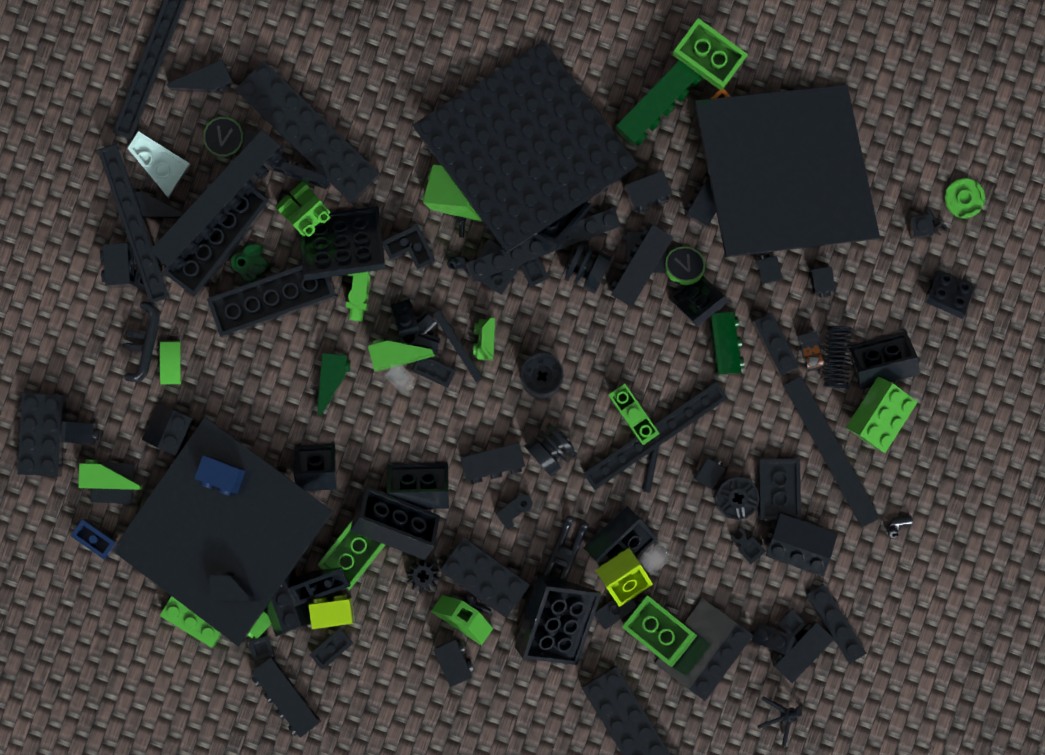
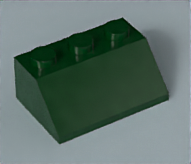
M734 312L714 313L709 317L716 376L742 373L741 369L745 368L743 356L740 357L739 355L742 342L741 337H737L736 329L739 328L738 316L734 317Z

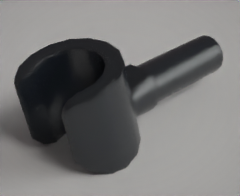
M930 209L926 211L927 215H932L935 234L941 235L938 231L940 226L945 231H948L946 224L940 223Z
M455 216V219L461 220L459 238H464L467 218Z
M466 596L465 603L474 609L491 614V609L476 604L477 597Z

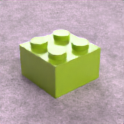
M630 548L620 552L616 557L595 570L619 607L653 585Z
M347 594L337 595L333 597V600L327 601V597L317 598L313 600V603L309 604L312 629L353 624L355 622L352 597L347 598Z

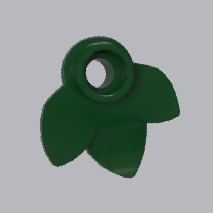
M259 244L246 246L242 253L233 255L230 261L232 269L238 272L241 279L248 284L257 281V274H263L271 268L269 262L260 256L263 246ZM239 259L244 260L243 266L238 265Z

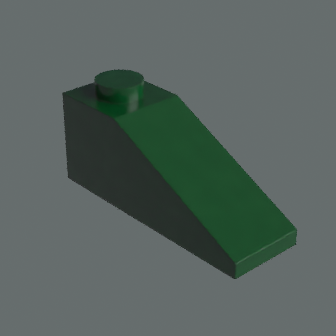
M322 353L318 415L324 414L346 378L347 372L351 370V360H348L347 355Z

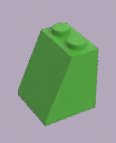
M433 165L428 175V185L423 194V203L434 211L482 222L444 168L440 165Z

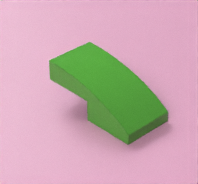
M160 341V384H181L182 382L181 341Z

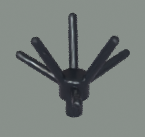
M762 696L761 699L778 709L781 713L780 717L762 723L757 728L761 729L780 721L786 723L781 731L784 734L782 748H785L791 722L796 721L797 717L802 716L801 709L804 706L801 704L795 709L793 707L786 708Z

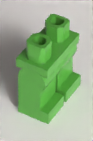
M302 181L290 192L301 207L289 195H286L274 207L303 237L305 235L310 237L315 232L314 227L318 223H325L330 219L329 214L331 212L309 186Z
M371 271L348 274V276L353 277L352 290L348 295L350 302H346V308L350 309L349 320L363 322L364 311H368L369 305L366 303L369 296Z

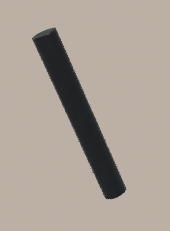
M659 447L650 452L643 492L651 493Z

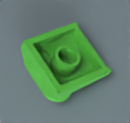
M495 318L479 319V323H475L474 335H478V343H474L473 355H477L479 360L493 361Z

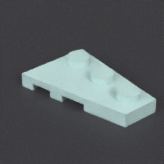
M139 131L128 147L129 151L169 198L189 168L190 163Z

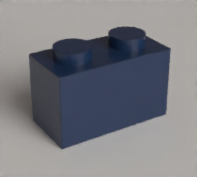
M203 455L194 479L199 480V485L210 489L212 486L219 488L218 492L229 496L230 493H238L246 471Z
M82 519L71 534L72 538L102 559H108L113 552L112 549L118 542L87 519Z

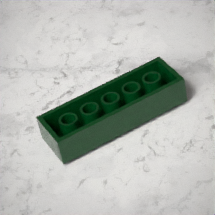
M679 60L616 126L615 131L632 148L636 144L640 146L646 140L647 132L649 130L653 132L661 124L663 115L668 117L675 109V103L677 101L681 103L689 95V88L691 86L696 88L703 80V77Z

